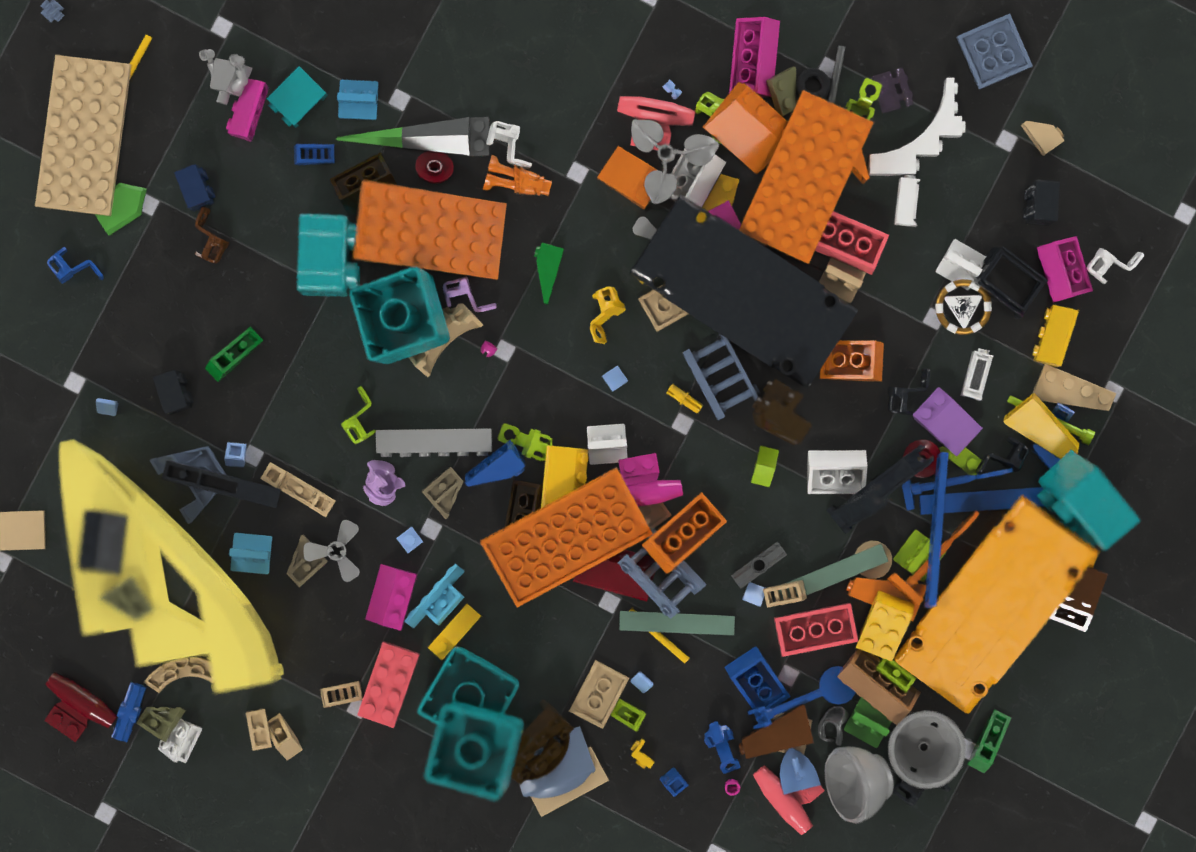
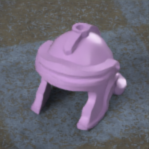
M371 460L367 462L370 472L367 474L366 485L363 486V489L370 502L381 506L389 505L396 498V490L405 487V482L394 474L395 468L392 464L380 460Z

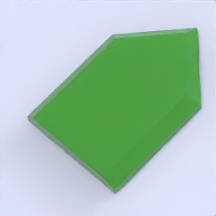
M119 183L115 186L111 216L95 214L108 235L113 234L141 216L147 188Z

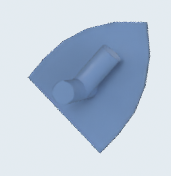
M794 748L788 749L780 766V782L783 794L821 785L817 772L809 759Z

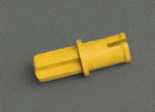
M672 384L666 394L680 402V405H685L695 413H699L703 407V404L691 397L689 392L686 393L675 384Z

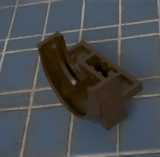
M777 379L773 380V382L768 381L762 390L765 394L762 398L758 397L752 406L754 408L752 414L755 425L793 445L796 443L800 444L812 424L793 413L803 395L790 389Z

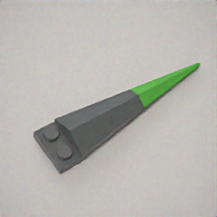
M467 117L342 136L336 139L338 141L471 157L490 156V145L486 144L490 129V118Z

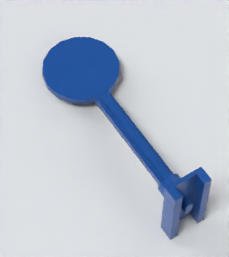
M1013 468L978 475L946 479V487L1014 471ZM909 479L902 485L907 510L915 509L914 495L921 494L923 491L933 490L935 481L911 484Z
M836 666L824 671L820 677L818 690L774 708L769 707L765 709V706L747 712L748 715H755L758 724L753 727L758 729L770 725V719H773L775 715L821 696L828 702L839 705L850 701L856 692L837 677L843 667Z

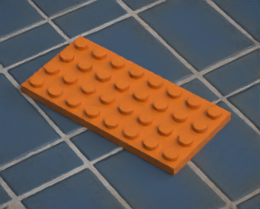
M803 90L739 231L750 238L809 264L874 122Z
M362 181L353 259L498 280L507 204Z
M616 467L482 539L480 542L518 608L650 537L653 533Z

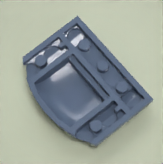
M580 726L574 728L570 733L567 753L556 769L540 779L526 780L520 785L524 797L551 798L565 794L582 785L589 775L595 772L596 769ZM546 745L541 747L531 760L536 758L545 749Z

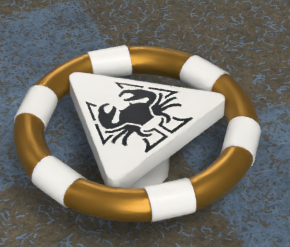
M960 279L952 281L940 291L936 299V315L939 322L944 328L954 334L968 335L982 329L990 318L992 311L990 296L983 288L976 285V282L973 280ZM961 286H967L980 293V295L946 296L949 292ZM981 298H983L984 314L982 318L974 325L966 328ZM944 299L962 328L949 323L943 314Z

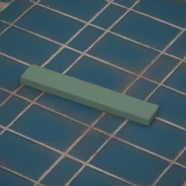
M878 544L789 582L803 580L807 596L889 561L882 544ZM794 587V588H795V592H796V597H797V596H798L797 589H796V587ZM786 588L788 597L791 598L790 590ZM779 590L780 598L783 600L782 591Z
M620 611L619 615L620 631L734 636L735 616L676 614L670 619L663 613Z

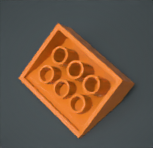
M738 82L703 128L749 169L758 174L770 163L788 121L748 85Z

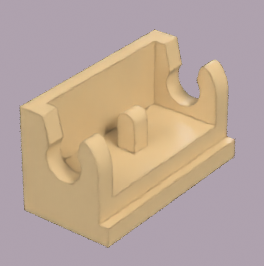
M265 709L246 711L252 750L272 747Z

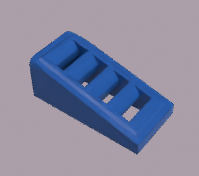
M296 144L294 146L295 165L334 164V144ZM312 149V159H309V150ZM317 149H320V159H317ZM324 149H328V159H325ZM301 150H304V159H301Z
M1032 444L1030 447L1049 470L1060 460L1037 444Z

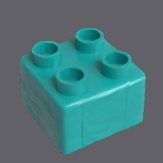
M300 214L297 289L302 295L346 297L349 295L350 289L360 286V266H358V263H350L351 251H354L357 224H351L345 215Z
M412 267L374 282L352 288L349 292L365 351L370 361L391 364L442 346L450 340L449 330L434 279L431 274L418 267Z
M1072 450L1066 453L1038 480V483L1043 488L1037 495L1040 502L1051 513L1055 512L1061 519L1060 523L1093 547L1097 545L1101 549L1107 550L1141 521L1104 475L1094 465Z
M458 646L449 653L444 665L421 702L418 713L437 725L442 708L453 702H461L504 714L519 687V681L485 659Z
M453 702L444 706L440 714L426 770V779L462 791L498 799L509 785L523 730L522 720L461 702Z

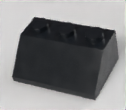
M84 509L78 570L81 572L121 575L128 523L127 515Z

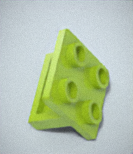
M914 530L893 560L914 575L929 558L930 538H927L918 530ZM927 573L920 579V581L924 582L927 579Z

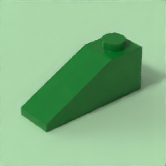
M541 243V246L536 247L534 257L537 258L536 262L543 301L545 305H548L564 249Z
M249 327L210 359L205 369L219 382L261 344L263 339Z
M995 709L993 710L967 765L982 773H985L992 766L1011 717Z

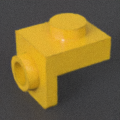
M641 738L640 741L636 740L630 748L632 750L631 756L637 759L635 763L645 769L646 766L651 768L655 762L640 751L645 743V740Z

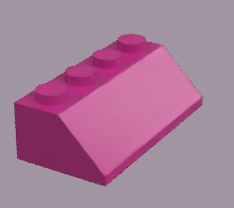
M768 17L736 18L729 93L740 82L748 85L760 97H771L766 80L775 76L779 20Z

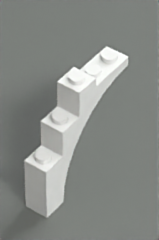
M946 78L944 80L943 97L939 110L924 133L900 149L886 153L870 154L868 156L869 176L915 175L916 171H919V159H916V157H937L939 152H942V140H939V138H960L962 133H965V121H962V116H954L958 112V103L954 102V94L958 93V84L954 83V78Z

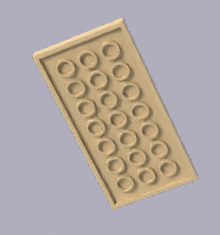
M55 55L35 207L111 216L131 64Z

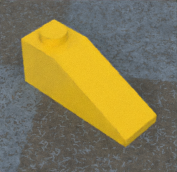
M466 604L428 648L443 660L478 621L481 615L469 604Z

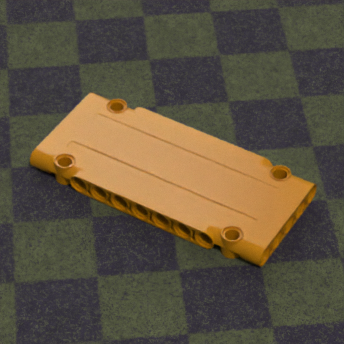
M1021 496L1011 510L1003 517L999 525L990 531L936 601V606L930 608L916 626V630L911 633L908 640L894 656V660L960 710L969 714L981 698L987 695L989 688L1001 679L1074 588V583L1082 577L1083 572L1099 552L1029 499ZM1012 521L1015 523V526L1012 528L1007 527L1005 522ZM1075 567L1079 572L1073 574L1068 569ZM919 638L922 640V643L916 644L913 639ZM982 684L985 688L978 689L975 685Z

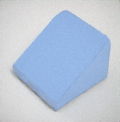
M618 365L602 375L612 392L628 382Z
M96 399L97 413L116 416L117 401Z
M227 442L224 458L225 465L244 467L246 444Z
M752 582L748 583L742 600L761 607L764 599V587Z
M638 671L631 679V683L642 693L647 692L653 686V682L641 671Z

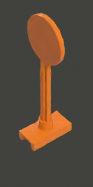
M977 510L971 513L957 527L950 538L941 544L940 557L950 548L952 542L979 515ZM928 560L913 576H909L906 581L896 573L887 579L911 603L915 604L914 606L919 605L924 600L913 589L919 584L918 581L927 573Z

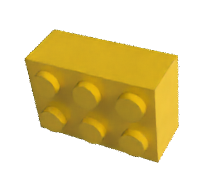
M878 590L859 633L856 648L892 661L913 616L915 604Z

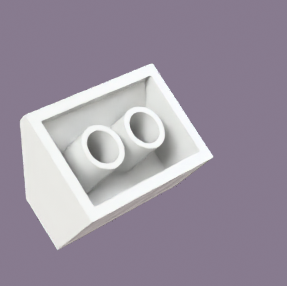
M681 154L671 173L676 177L677 188L670 199L676 201L680 194L702 207L726 162L717 155H714L708 164L695 166L688 161V154Z
M866 450L808 451V494H855L866 486Z

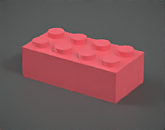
M833 211L815 251L872 275L889 235Z
M851 603L774 617L782 657L858 642Z
M384 641L357 716L394 728L420 653Z

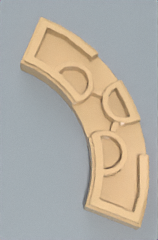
M185 657L172 660L153 671L143 683L158 693H161L169 683L182 677H199L213 683L210 660L199 657Z

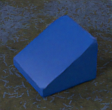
M674 767L660 778L662 784L673 797L689 786Z

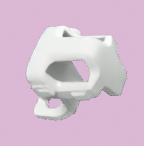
M499 121L493 122L489 129L486 144H493L494 139L508 143L507 162L513 166L514 164L517 167L521 166L523 169L530 168L532 163L514 159L515 141L519 137L520 126Z
M1099 248L1094 258L1088 264L1087 270L1101 283L1106 284L1107 281L1102 276L1113 263L1130 271L1138 265L1144 254L1136 252L1127 265H1125L1107 250Z

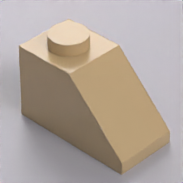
M1026 121L1021 125L1042 156L1064 142V134L1058 127L1055 128L1054 125Z
M280 713L267 721L270 737L276 749L286 760H289L303 750L296 735Z

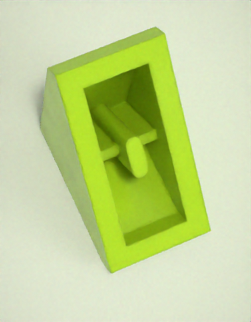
M760 446L751 483L770 487L779 450Z
M620 698L611 713L612 717L634 731L638 730L646 715V712Z

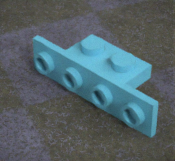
M457 564L450 567L446 571L445 576L434 584L429 594L424 596L420 604L408 614L404 622L415 628L427 615L437 625H440L464 598L452 585L465 571Z

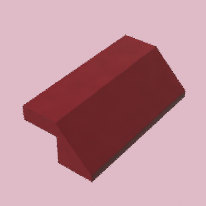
M624 550L575 576L573 582L643 601H647L649 597L618 564L624 556L628 555L632 558L636 554V552ZM645 555L636 565L645 572L655 560L651 556ZM655 573L650 577V579H651L652 582H653V578H654Z

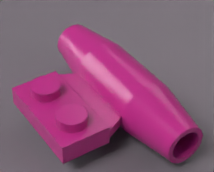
M656 453L618 460L621 476L638 507L659 504L683 496L681 480H658L660 472Z

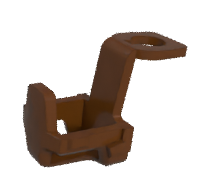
M203 206L196 218L195 227L208 235L209 239L202 254L195 252V255L217 264L230 242L215 236L202 227L210 213V209Z

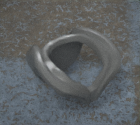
M834 706L826 711L818 725L820 739L828 742L835 741L836 745H842L843 734L841 725L849 717L844 707ZM827 723L835 725L837 730L836 737H825V725Z

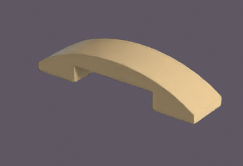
M271 462L260 478L275 488L281 489V491L324 517H327L336 500Z

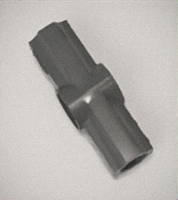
M776 542L731 576L741 589L756 577L765 573L767 569L787 556L781 545ZM757 560L764 562V568L760 571L754 568V562Z

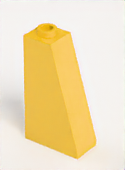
M1035 393L1031 394L1005 415L1003 422L1007 426L1061 459L1070 450L1076 454L1078 453L1079 442Z

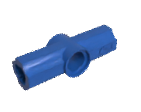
M130 682L126 697L122 701L117 713L118 720L112 734L113 738L128 742L134 723L139 718L140 706L147 687Z

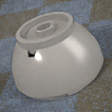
M921 711L905 717L897 724L890 737L888 754L894 771L902 780L919 788H937L945 785L957 775L965 759L966 746L962 732L951 719L937 712ZM931 723H937V727L931 725ZM925 743L927 745V749L921 750V744ZM910 768H915L916 772L911 771Z
M847 746L836 748L825 762V782L829 798L839 816L845 821L860 823L868 820L878 812L885 800L893 792L891 770L886 760L880 755H873L867 750Z

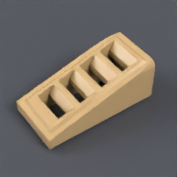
M803 580L763 589L767 608L807 599ZM794 587H796V589H797V593H798V596H797V597H796V592H795V588H794ZM786 588H789L791 598L788 597ZM779 590L782 591L783 600L780 598ZM771 591H774L776 601L774 602L772 599Z
M359 681L320 689L324 708L363 700ZM351 686H354L355 698H352ZM343 688H346L348 699L344 697ZM337 689L339 691L340 701H337L335 690ZM328 691L331 692V697H332V702H331V703H329L328 694H327Z

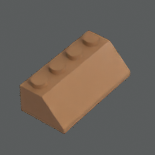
M857 648L837 677L845 685L853 689L858 696L869 702L873 708L885 715L889 721L897 725L911 712L921 692L911 685L907 693H904L876 670L880 662L877 656Z

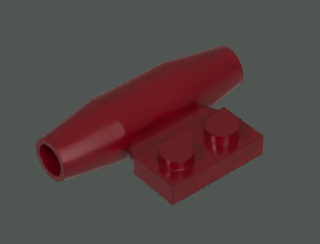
M54 672L45 684L62 701L54 705L44 721L74 742L78 741L87 728L88 719L109 729L117 718V715L101 699L73 680Z

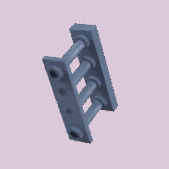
M721 334V339L697 352H691L690 349L682 352L717 420L725 417L724 413L728 408L751 396L756 401L760 394L756 384H751L731 346L733 342ZM726 345L730 356L706 369L699 368L697 362L700 358ZM735 362L739 373L714 386L708 385L706 379L709 375ZM744 379L748 390L723 403L717 402L715 396L718 392Z
M655 529L651 530L653 534L657 532ZM644 547L632 558L628 555L624 556L618 562L621 569L633 578L660 607L662 613L670 619L680 611L676 606L690 592L695 595L707 585L683 560L656 586L650 577L660 568L658 563L655 561L645 572L636 565L648 553ZM676 578H679L685 584V587L670 601L663 591Z

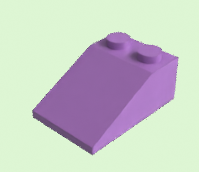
M940 387L913 414L914 419L956 457L983 429Z

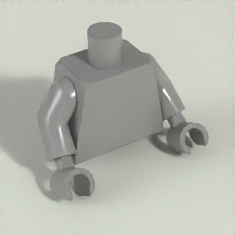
M205 49L200 51L199 56L201 60H208L207 66L211 73L210 88L219 91L216 102L227 105L230 95L241 96L252 71L251 67L244 65V58L235 54L231 55L229 60L218 58L213 60L215 56L213 50Z

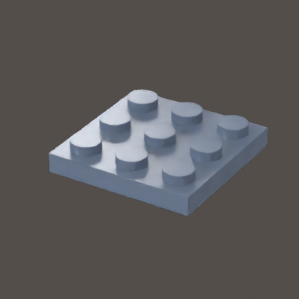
M1010 14L956 37L979 90L1033 66Z

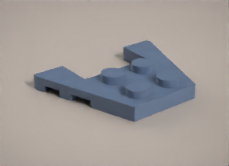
M210 446L150 460L158 475L163 473L166 460L226 475ZM190 487L196 500L179 509L186 522L191 524L217 493Z

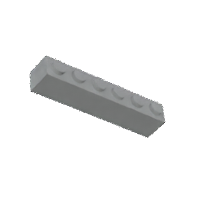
M492 429L376 430V453H381V457H392V453H400V457H411V453H419V457L431 456V453H438V456H450V452H457V456H469V452H477V456H488V452H492Z

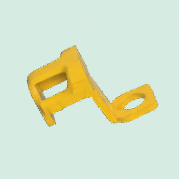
M611 286L599 289L592 295L593 299H598L602 312L590 323V331L596 343H607L606 335L601 325L613 315L618 316L626 310L624 303L619 299L616 289ZM608 295L610 300L605 301L604 297ZM596 328H597V331H599V333H600V335H601V338H599V337L597 336V334H596Z

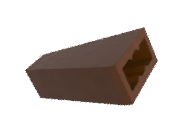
M802 704L773 719L770 725L758 728L742 737V743L738 744L741 755L745 754V758L748 759L814 743L805 705Z

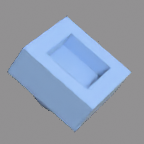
M410 527L396 538L407 553L423 543V540L413 527Z

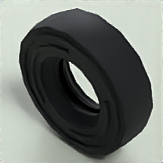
M810 68L799 75L796 82V90L799 96H801L804 90L824 99L830 90V80L828 75L822 70ZM815 78L820 82L821 87L818 92L811 93L807 90L806 82L809 79Z

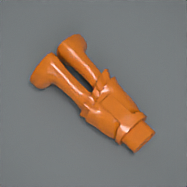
M491 155L488 172L514 177V180L487 173L483 190L488 191L493 186H500L515 190V193L536 195L537 193L538 196L540 194L549 195L552 181L546 180L544 176L541 177L532 171L523 169L521 166L518 168L515 164L513 168L499 163L497 156Z

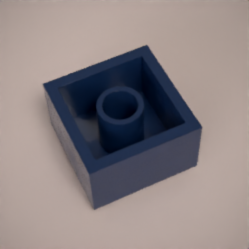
M194 164L174 172L188 209L195 212L203 206L207 207L215 204L213 199L216 196L213 188L207 185L206 181L209 178L205 169L203 170L202 167L200 168Z

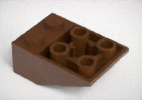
M1088 566L1083 572L1082 577L1074 583L1075 586L1052 614L1050 619L1086 632L1108 573ZM1075 567L1068 569L1073 574L1079 572Z

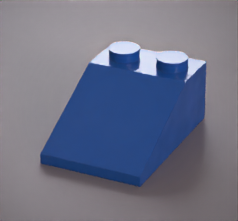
M509 440L465 474V484L473 486L508 479L513 475L516 477L524 471L525 458L513 442Z
M757 646L725 666L729 677L752 709L765 706V709L769 707L774 708L791 697Z

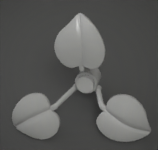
M634 119L632 121L631 133L636 147L643 152H650L655 146L658 148V156L663 161V173L659 170H654L645 178V190L653 204H659L668 200L677 188L676 177L673 174H666L667 162H671L675 154H688L687 158L691 164L704 166L712 160L719 147V143L715 139L706 135L696 134L685 140L684 146L687 151L673 150L670 145L660 146L657 144L662 141L664 135L659 123L652 120Z

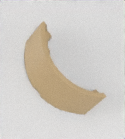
M458 304L452 309L449 307L442 309L450 334L448 343L409 357L414 366L427 377L431 375L439 355L455 338L469 330L483 326L479 319L464 304Z

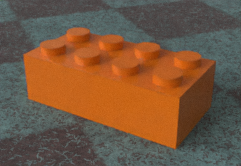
M700 493L645 541L642 546L665 573L668 574L722 527L727 520L707 497Z

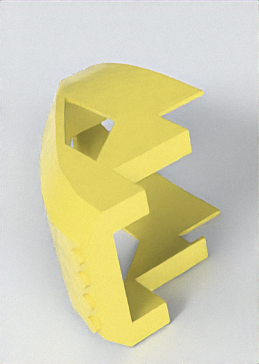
M76 440L61 442L60 474L83 634L102 631L106 633L131 628L137 666L208 653L215 692L280 680L281 675H284L282 663L279 664L269 631L248 598L213 558L149 495L102 455ZM84 509L128 516L121 575L81 572L77 569ZM161 552L198 592L203 621L169 602ZM133 576L154 610L138 621H135L108 603L103 602L99 597Z

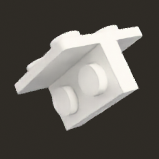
M954 239L937 267L936 273L950 281L960 279L974 281L983 270L981 268L984 265L986 256ZM961 286V287L964 288L965 290H969V289H970V288L967 287V286Z
M625 424L587 427L589 463L591 465L619 463L618 460L628 458Z
M180 719L167 741L160 740L158 750L173 762L181 761L186 763L202 728Z

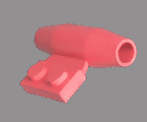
M620 96L617 108L618 112L636 119L652 120L659 123L664 134L662 141L657 143L660 146L670 144L672 133L669 125L692 126L695 111L673 102L647 97ZM631 137L630 145H631V146H636V145L634 144V142H633L632 137Z
M765 765L759 768L753 776L764 796L780 816L800 835L806 833L812 828L813 824L802 805L811 803L825 790L819 785L784 795L780 778Z

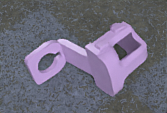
M467 276L447 281L443 284L447 307H451L450 297L468 294L475 312L497 308L496 303L477 307ZM459 282V286L447 289V285Z

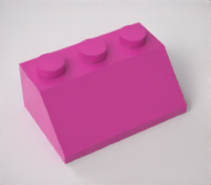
M248 79V83L244 87L238 101H234L232 107L234 114L232 119L229 118L226 126L229 135L252 142L269 90L265 82Z
M1077 236L1037 247L1038 256L1042 263L1044 276L1048 280L1047 283L1053 303L1093 291Z
M381 564L365 619L401 631L418 574Z

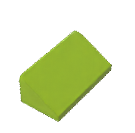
M882 658L876 667L879 673L904 693H907L916 680V677L894 660L889 661Z

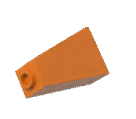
M854 577L853 580L850 579L846 588L849 591L847 595L871 605L878 590L910 602L888 580ZM918 584L913 590L923 598L926 592V585ZM920 604L914 606L913 616L910 621H914Z

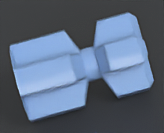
M671 80L663 86L668 93L672 92L674 99H677L682 94L680 89H675V84Z

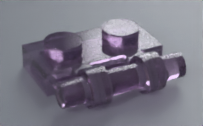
M903 68L896 69V78H892L890 71L871 77L872 80L882 84L879 97L877 98L882 114L901 109L899 101L905 100L906 107L913 105V93L909 90L908 77L904 73ZM900 83L902 94L897 95L894 85Z

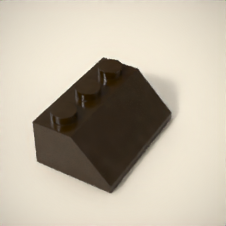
M381 153L330 179L339 200L349 216L359 212L362 181L398 186Z
M513 480L505 527L541 508L543 485Z

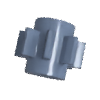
M45 0L40 5L43 8L41 14L50 22L54 19L59 22L64 15L61 11L64 8L55 0L51 2Z

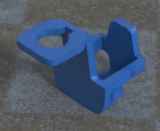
M66 247L60 249L47 260L49 268L62 284L71 279L75 273L88 266L92 268L101 281L104 279L103 274L91 260H86L71 269L61 257L67 252ZM55 262L56 265L60 268L58 273L52 267L51 263Z
M717 721L710 723L709 731L705 733L704 741L708 748L716 747L721 760V771L723 774L739 769V761L733 757L728 741L734 739L732 729H729L726 725H719ZM727 764H734L732 767L725 768Z

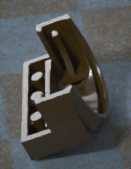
M544 699L539 703V706L544 711L521 734L510 777L520 785L526 780H536L550 774L562 762L569 747L570 733L574 728ZM546 745L545 749L536 758L531 760L535 753Z

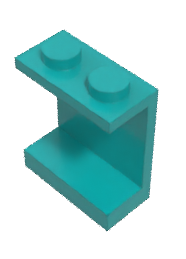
M299 66L267 100L270 102L268 106L275 113L279 111L283 115L281 119L289 127L293 125L296 128L298 126L297 123L320 100L323 101L328 95Z

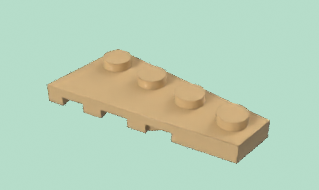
M1044 364L1033 391L1041 401L1104 411L1110 410L1116 396L1115 392L1047 364Z

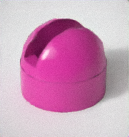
M484 341L481 346V353L487 352L486 357H491L498 348L490 342Z
M729 779L725 783L726 793L731 796L737 795L740 791L739 782L735 779Z

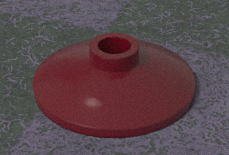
M427 151L417 158L415 169L419 177L424 181L442 183L451 177L454 165L446 154Z
M920 439L913 441L907 446L903 457L920 445L926 446L920 452V455H924L925 460L934 456V461L915 475L919 478H925L936 473L937 455L941 452L933 442Z

